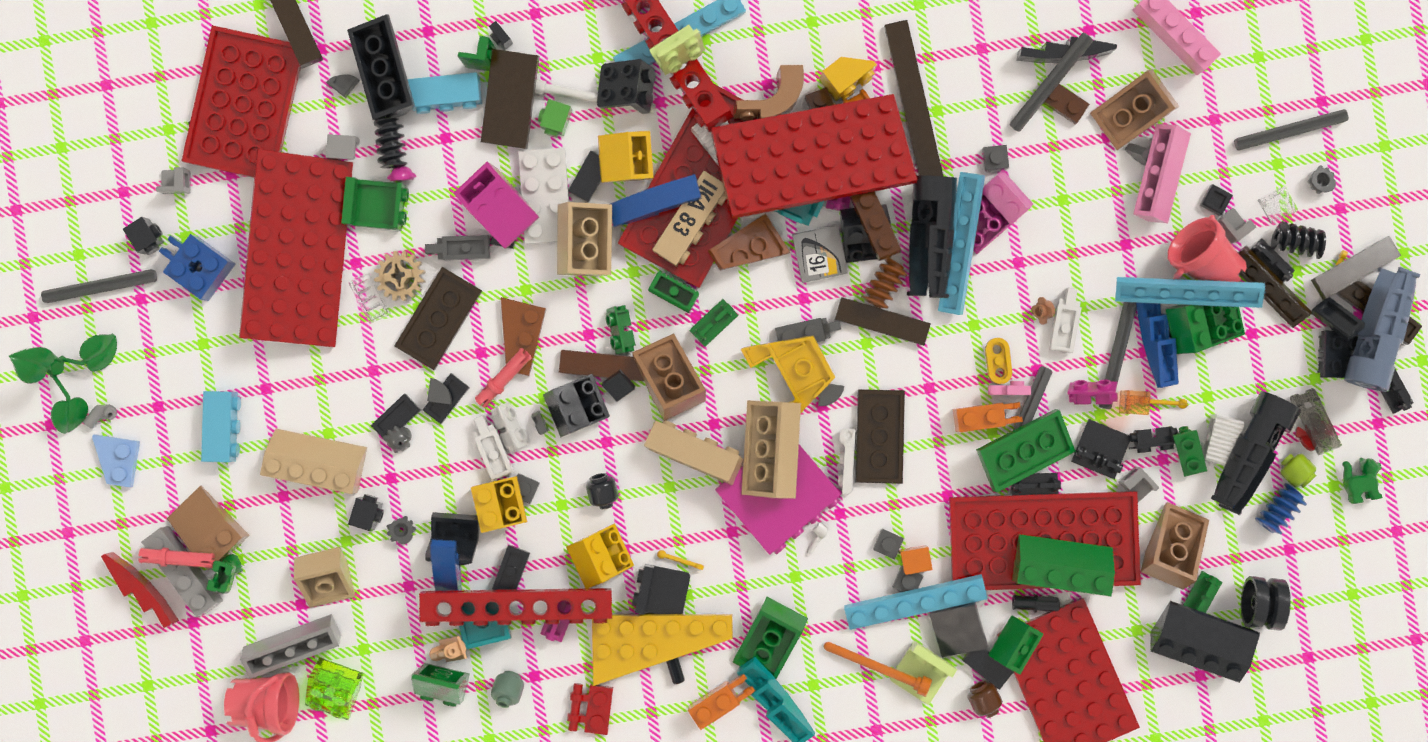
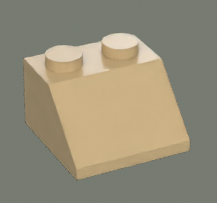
M340 547L294 558V580L310 608L355 597L348 562Z

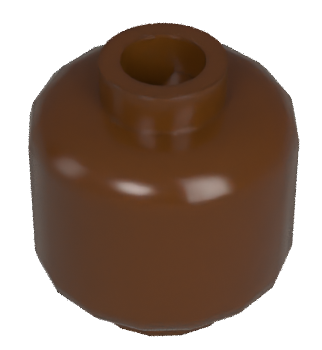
M980 681L970 687L967 698L976 715L991 718L999 713L998 709L1002 706L1003 700L993 683Z

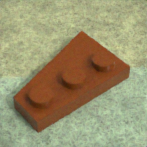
M766 213L708 250L720 271L791 253Z
M501 297L505 362L507 364L518 350L523 348L524 352L526 350L532 359L523 366L518 374L530 376L547 309Z

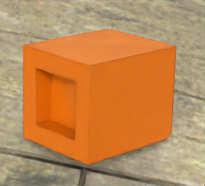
M927 545L899 550L903 570L906 575L933 570Z

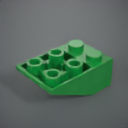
M1178 304L1165 309L1171 337L1176 338L1177 354L1198 353L1245 335L1239 307Z

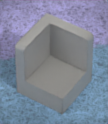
M327 134L326 158L354 160L356 144H360V139L356 136Z
M174 167V170H162L161 186H156V191L162 194H191V171L184 167Z
M1234 208L1217 219L1225 230V236L1231 244L1239 242L1256 228L1252 220L1245 222Z
M1134 467L1118 482L1126 491H1137L1138 502L1152 490L1157 491L1160 488L1141 467Z

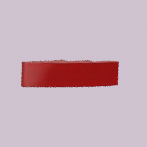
M114 552L101 556L124 597L133 594L143 612L153 609L163 628L179 621L165 598L133 565Z

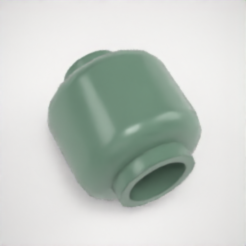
M504 671L495 677L491 689V697L498 706L509 708V706L520 702L524 689V682L521 676L513 671Z

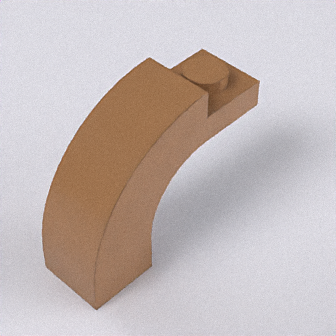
M780 65L776 74L777 93L765 100H736L733 109L734 119L740 118L742 121H750L754 118L761 119L790 113L796 105L803 88V65Z

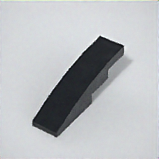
M1071 36L1066 41V45L1046 41L1041 50L1021 47L1017 52L1016 61L1058 63L1078 37ZM1093 40L1078 61L1111 54L1117 49V44Z

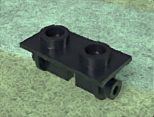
M1262 238L1251 248L1252 252L1282 282H1287L1294 276L1292 273L1295 270Z
M1395 369L1388 392L1380 391L1392 414L1401 410L1406 411L1412 408V404H1414Z
M1172 426L1154 428L1156 437H1152L1151 429L1134 430L1133 433L1129 434L1130 442H1134L1135 447H1129V450L1137 449V453L1152 452L1151 447L1160 446V451L1175 449L1173 435H1176L1178 430Z
M1034 473L1011 485V494H1059L1058 489H1061V481L1058 480V473Z

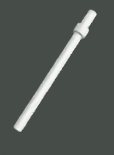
M538 79L536 81L535 93L544 95L549 93L597 103V93L547 84V81ZM651 104L650 114H654L655 105ZM623 106V107H620V108H625V109H630V110H635V111H637L636 109H634V108L631 107V106Z

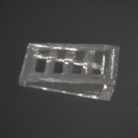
M370 271L348 282L370 324L391 314L381 292L377 289L378 286ZM368 280L369 285L358 289L357 285ZM373 289L374 293L364 298L362 297V293ZM377 297V302L369 306L366 305V302ZM382 306L383 310L371 315V310Z

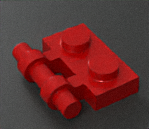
M574 683L573 692H570L571 710L567 715V721H569L568 730L576 732L578 730V723L581 722L585 723V733L608 735L614 687L593 686V684H590L589 693H582L583 684ZM582 701L588 702L586 714H580Z

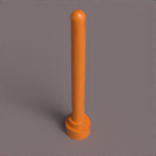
M824 643L826 651L913 686L917 694L926 697L932 679L923 676V678L918 676L916 678L834 643Z

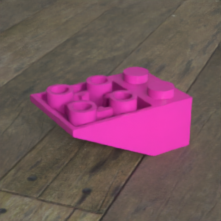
M488 161L453 193L473 217L505 249L539 218L500 170Z
M1001 170L983 187L973 249L976 254L981 252L1033 206L1031 200L1004 170Z

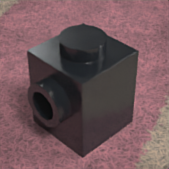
M140 217L122 229L137 253L151 255L160 249L159 246L164 243L161 237L163 235L161 229L156 223H152L149 218Z
M364 494L363 497H356L348 525L367 531L375 530L377 522L380 523L384 515V509H381L383 503L377 501L378 497Z

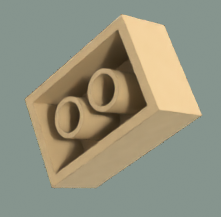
M579 202L558 204L557 275L597 277L611 275L612 204Z

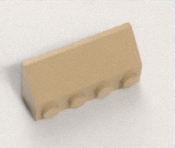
M747 400L742 495L796 498L801 403Z
M276 428L264 452L260 475L355 494L359 491L368 447Z

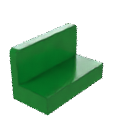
M479 36L476 54L458 52L457 57L466 68L490 72L492 49H496L489 37Z
M1012 615L989 652V656L1012 671L1021 674L1044 634Z

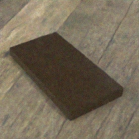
M492 49L480 142L528 149L539 55Z
M441 267L394 347L429 368L436 370L483 291L446 268Z
M858 389L856 483L903 484L905 390Z

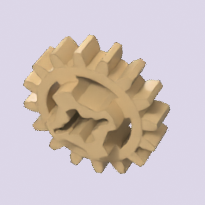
M393 251V257L385 254L386 261H378L381 268L374 269V272L379 274V277H376L374 281L381 283L377 289L379 291L386 290L383 296L387 298L392 294V300L397 301L399 296L402 301H407V295L415 298L414 291H422L419 283L426 282V280L421 278V275H424L426 271L419 269L423 263L421 261L414 262L416 256L413 254L408 258V252L403 251L401 256L398 251ZM403 261L408 262L413 269H406ZM392 264V268L386 273L387 268ZM399 271L405 274V276L401 277V281L395 279V276L399 275ZM414 279L413 284L408 288L409 282ZM387 283L395 284L397 291L392 290Z

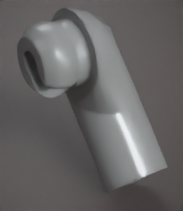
M110 404L96 405L85 418L83 424L93 429L100 419H114L117 409Z

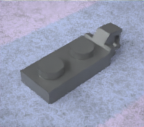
M490 235L442 236V238H437V244H425V254H438V260L444 261L491 259Z
M817 318L775 328L778 341L814 335L816 341L821 342L831 338L830 332L842 330L840 320L827 323V318Z

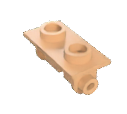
M459 636L438 640L440 645L432 648L429 653L433 661L445 659L446 662L467 658L465 653L466 646Z

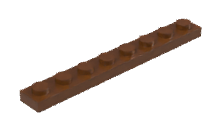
M827 87L805 95V101L809 109L835 105ZM875 191L849 196L878 260L881 261L901 253V247Z

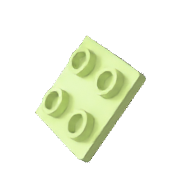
M687 25L649 51L666 76L669 73H675L680 70L682 65L689 60L699 58L703 51H705V47L699 30H693L690 25Z
M914 640L896 667V670L916 678L918 676L922 678L926 676L932 679L926 697L917 694L913 686L891 677L890 680L929 705L948 675L953 678L957 669Z

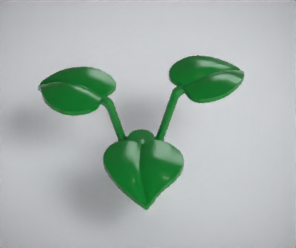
M113 333L99 334L88 338L83 342L79 351V355L83 359L81 361L66 358L63 355L58 357L45 347L23 349L10 354L9 358L14 366L16 375L24 383L33 384L39 382L45 377L46 373L53 378L64 394L66 401H58L54 404L51 410V421L59 432L66 434L73 431L85 420L88 414V405L80 397L71 399L57 375L63 372L64 362L81 366L86 364L87 368L92 372L106 368L116 354L117 339Z

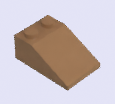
M1151 69L1132 81L1090 114L1116 150H1119L1180 106L1154 70Z
M674 333L632 352L652 400L664 421L706 402V389Z
M202 485L167 517V520L190 552L214 553L215 558H212V560L222 561L250 536Z
M1166 502L1146 548L1141 572L1182 590L1196 582L1209 519Z

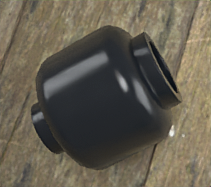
M607 473L591 476L589 478L590 481L586 484L590 504L600 509L611 508L613 502L619 497L615 479L612 476H608Z

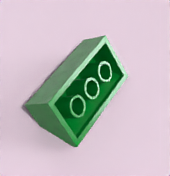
M1018 534L1012 581L1017 584L1112 597L1115 576L1113 547Z

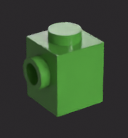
M548 99L546 108L541 109L538 117V122H541L540 127L545 130L544 134L555 138L558 135L564 136L572 114V108L569 105Z

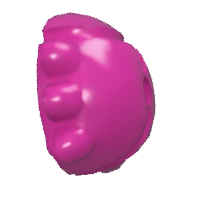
M401 166L395 167L387 179L390 181L414 180L417 176L409 167Z

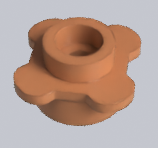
M1039 297L1037 304L1032 306L1031 311L1039 319V323L1044 325L1047 324V319L1054 316L1055 307L1051 301L1046 300L1044 297Z

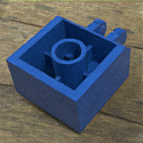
M190 234L185 242L182 243L170 235L167 240L172 245L178 247L179 250L174 255L167 248L161 247L159 252L171 260L163 270V273L200 300L209 301L236 263L198 236ZM199 264H202L200 265V267H202V270L198 272L197 266Z

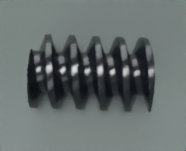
M384 118L373 122L374 126L379 128L374 133L380 137L375 140V143L378 146H382L376 150V153L382 155L377 159V162L383 165L380 167L383 169L408 165L407 162L400 160L401 157L407 154L399 151L406 144L398 140L405 137V134L398 133L399 129L404 128V125L397 123L398 118Z
M1282 221L1277 225L1272 235L1271 247L1275 250L1277 245L1280 244L1279 249L1284 252L1286 247L1289 246V253L1292 254L1298 248V255L1301 256L1307 250V257H1312L1314 252H1316V259H1320L1326 247V233L1321 229L1315 230V228H1306V226H1297L1296 224H1288Z

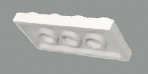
M565 148L518 151L521 196L539 216L524 231L525 244L557 242L558 204L569 202Z

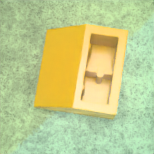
M840 57L822 71L819 81L824 87H827L830 95L836 102L841 98L845 100L855 93L856 86L860 84L863 87L873 79L872 76L875 75L874 70L877 64L871 60Z
M650 131L598 135L601 183L643 181L654 178Z
M517 476L470 487L481 533L528 522Z
M615 523L566 546L585 588L601 584L634 566Z

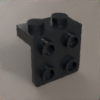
M642 59L603 64L600 71L597 106L601 109L631 106L641 114L650 113L651 104L653 103V85L656 79L655 69Z
M432 512L431 539L425 553V560L431 562L430 545L432 540L456 541L459 565L471 564L479 542L477 515Z
M645 564L644 570L639 569L636 583H641L639 593L634 592L632 606L636 607L635 613L643 615L645 612L654 614H683L690 574L685 571Z

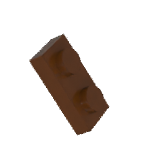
M1058 84L1043 103L1075 125L1090 105L1061 84Z

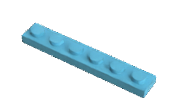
M716 0L674 24L678 30L690 25L693 30L698 29L702 37L746 13V9L741 0ZM647 39L613 57L615 62L642 59L648 65L656 62L645 43Z
M960 172L954 211L953 250L946 294H949V298H940L938 307L940 312L963 315L985 175Z
M1117 277L1115 301L1262 308L1265 284Z
M980 574L844 605L849 629L852 630L988 598L983 577Z

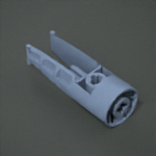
M1381 267L1378 268L1380 273L1372 288L1361 320L1365 323V328L1358 333L1353 356L1350 357L1344 381L1350 384L1382 392H1388L1395 370V360L1400 344L1403 343L1411 313L1416 281L1421 276V274L1403 267H1398L1396 273Z

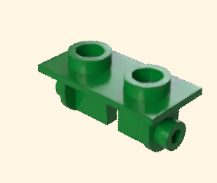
M722 299L689 331L706 347L739 315Z
M625 305L606 309L605 319L607 326L610 327L612 335L610 337V344L612 349L615 350V355L635 351L634 346H636L633 330L624 331V327L632 325L629 309H626Z
M1188 426L1180 427L1179 432L1173 435L1184 477L1206 472L1207 467L1197 429L1191 431L1188 429Z
M1201 571L1183 605L1206 613L1223 582Z

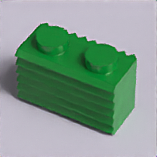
M661 270L657 272L648 288L650 293L689 314L699 298V291L695 292L690 286L687 287L686 284L683 285L682 282H678V279L674 280V277L666 276V273H662Z

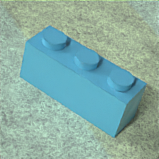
M477 72L408 79L415 104L412 110L416 111L417 114L430 113V109H440L441 112L453 111V107L463 106V109H475L477 105L483 104L480 76Z
M203 391L201 462H236V457L239 456L240 447L237 443V434L240 432V421L237 420V411L241 408V398L238 397V392Z

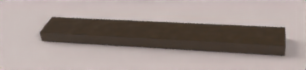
M908 20L885 24L884 29L918 175L943 176Z

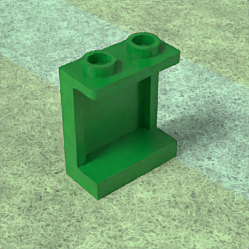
M346 177L341 223L347 226L402 231V225H406L407 220L404 202H408L409 189L406 188V184L403 182L392 183Z

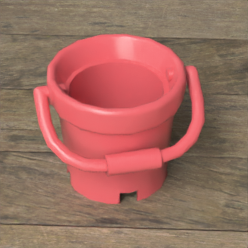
M1214 215L1197 219L1185 226L1172 240L1168 249V261L1177 269L1173 279H1180L1184 273H1187L1194 280L1239 282L1241 278L1238 274L1241 269L1245 272L1247 268L1246 261L1225 236V230L1215 219Z
M286 672L278 673L272 677L235 678L230 682L235 683L233 688H227L224 699L225 716H231L232 722L227 721L228 725L247 727L249 735L256 742H275L292 731L299 710V687L293 674ZM258 729L269 730V732L275 735L270 738H262L259 736Z

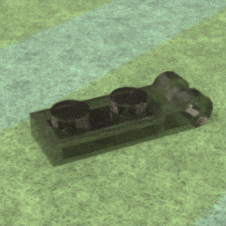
M1311 388L1305 390L1304 394L1299 395L1297 393L1290 396L1291 403L1301 409L1299 417L1317 455L1319 456L1342 446L1341 441L1316 390ZM1309 402L1312 407L1306 408L1304 403Z

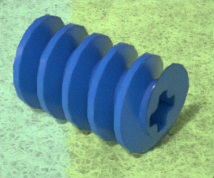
M1284 483L1287 490H1278L1281 497L1273 496L1272 501L1274 504L1267 503L1266 508L1269 512L1264 510L1260 512L1263 519L1255 518L1257 523L1271 533L1282 535L1283 533L1279 526L1288 528L1289 525L1285 519L1288 518L1294 521L1295 518L1291 512L1300 513L1301 511L1297 505H1307L1303 495L1287 483Z

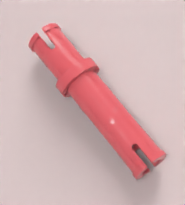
M520 348L494 378H490L487 381L486 387L475 397L476 402L486 408L498 394L504 391V387L523 366L532 359L531 355L526 350L524 352L523 348Z
M164 547L162 550L140 548L138 555L141 557L138 558L139 563L160 564L161 567L180 565L212 568L215 561L212 560V558H215L214 553L172 551Z

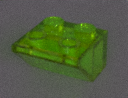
M319 657L308 678L305 705L315 711L320 710L331 714L335 718L349 721L362 685L363 672Z

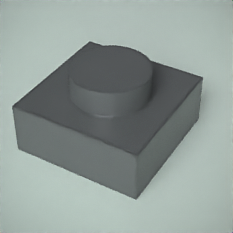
M1007 145L982 148L985 171L1009 168Z
M518 473L517 478L522 500L531 504L540 482Z
M882 528L873 550L895 560L904 538Z
M901 565L892 587L902 592L918 589L924 576L920 573L906 575Z

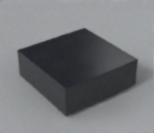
M1211 184L1200 206L1218 216H1222L1233 195Z
M621 369L602 383V386L616 402L635 390L634 383Z

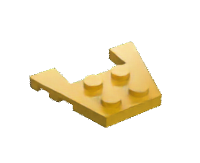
M814 335L741 348L750 368L773 357L795 398L789 403H801V413L836 377Z

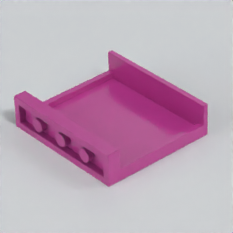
M800 444L798 448L796 498L742 495L743 466L740 467L733 485L723 482L715 489L769 555L773 552L775 554L781 552L786 547L785 542L789 538L796 539L804 532L802 527L808 522L814 524L822 517L820 512L826 507L829 509L833 508L840 501L838 497L842 495Z

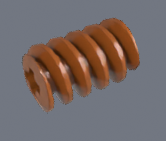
M891 258L884 259L887 264L881 263L879 265L882 272L874 273L878 280H870L869 283L873 288H866L864 290L869 297L861 296L862 299L878 308H889L884 301H893V297L889 293L898 292L894 284L902 285L903 282L899 276L907 277L908 275L903 270L904 267Z

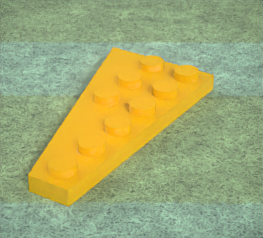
M612 614V619H607V623H593L592 619L593 686L731 640L733 638V614Z

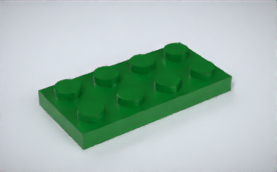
M1054 409L976 449L992 491L996 493L1076 452L1062 414L1058 409Z

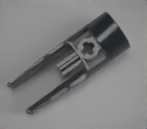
M916 175L917 182L913 184L912 223L910 224L909 238L910 291L907 292V296H926L929 286L930 298H949V294H946L953 250L954 211L958 178Z
M1260 391L1250 411V415L1253 418L1244 435H1239L1221 473L1214 495L1211 496L1212 500L1219 503L1218 506L1239 516L1242 514V510L1252 498L1277 455L1274 453V450L1283 433L1291 432L1301 413L1300 408L1281 397Z

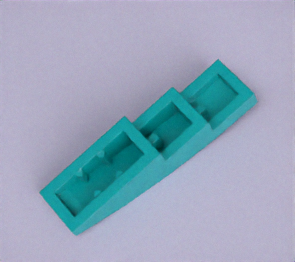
M753 657L738 668L737 675L744 674L746 676L745 682L755 690L751 695L767 710L766 717L792 742H806L815 736V731L801 710L775 677L756 657Z

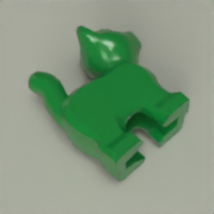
M1360 457V469L1363 473L1361 475H1352V465L1350 462L1344 461L1342 463L1344 467L1343 486L1348 494V501L1351 504L1363 503L1361 495L1364 492L1365 499L1377 500L1383 498L1378 490L1379 483L1377 479V474L1382 469L1381 463L1376 462L1372 458L1364 459Z
M229 554L222 561H214L212 570L215 574L213 579L208 581L206 588L207 590L222 594L230 592L235 573L243 571L237 555Z

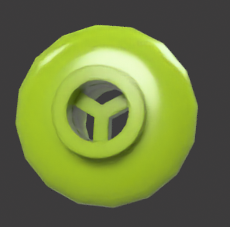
M1300 453L1295 457L1290 454L1281 462L1284 467L1281 469L1280 474L1295 488L1300 486L1304 488L1317 476L1315 474L1316 466L1304 454Z

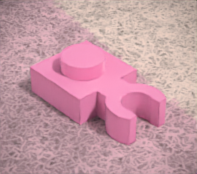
M1010 381V385H988V395H1031V386H1024V381Z

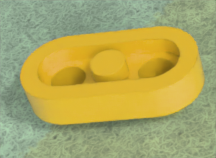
M993 338L985 346L988 377L995 384H1005L1012 377L1009 344L1003 338ZM995 345L1000 347L998 354L993 352V346ZM998 368L1003 370V375L1001 377H998L995 374V371Z

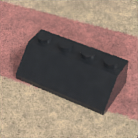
M389 14L347 29L372 120L398 118L406 115L415 104Z
M1169 601L1150 632V651L1240 683L1251 667L1260 632Z

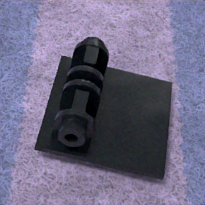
M1321 331V335L1318 336L1319 347L1324 349H1318V352H1324V356H1318V359H1324V361H1319L1317 373H1320V378L1345 377L1350 357L1353 356L1358 334L1347 342L1334 331Z
M1088 419L1071 462L1115 480L1117 473L1120 474L1123 469L1121 463L1130 443L1129 435Z

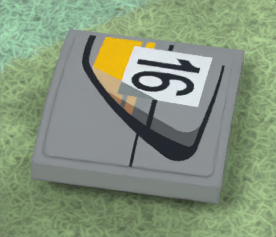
M838 225L792 234L802 283L848 274Z

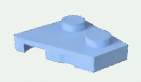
M94 434L92 439L106 483L116 486L133 487L140 441Z

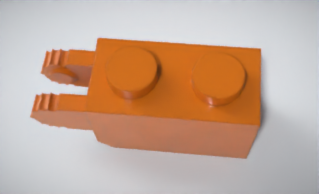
M1020 402L1008 404L993 403L952 409L955 432L960 433L1004 427L1006 424L1023 422L1022 417L1019 416L1005 419L1004 413L1005 409L1013 410L1021 407Z
M744 674L731 682H723L689 705L688 712L700 730L739 706L742 700L755 691L751 686L744 689L738 695L733 688L741 685L747 679Z

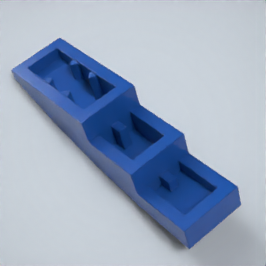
M696 175L674 180L610 203L612 204L613 226L618 227L659 215L660 212L678 208L681 204L702 199Z
M1136 302L1142 341L1157 388L1179 384L1176 338L1169 337L1168 319L1166 314H1161V303Z
M432 540L430 550L435 591L462 590L461 565H459V554L456 551V541Z

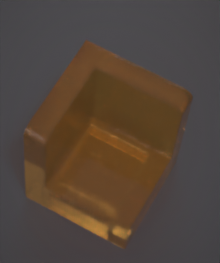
M1120 390L1119 414L1149 415L1151 392Z

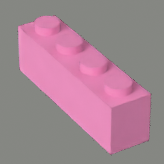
M1142 0L1132 9L1197 76L1205 71L1221 55L1169 0Z
M1156 124L1134 215L1148 222L1168 224L1191 136L1190 132L1177 125Z

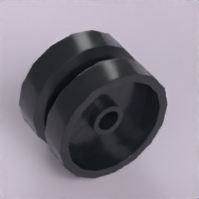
M1249 576L1246 578L1240 603L1244 626L1256 629L1265 626L1266 629L1282 631L1286 627L1291 606L1290 589L1286 580L1270 578L1266 582L1263 577Z

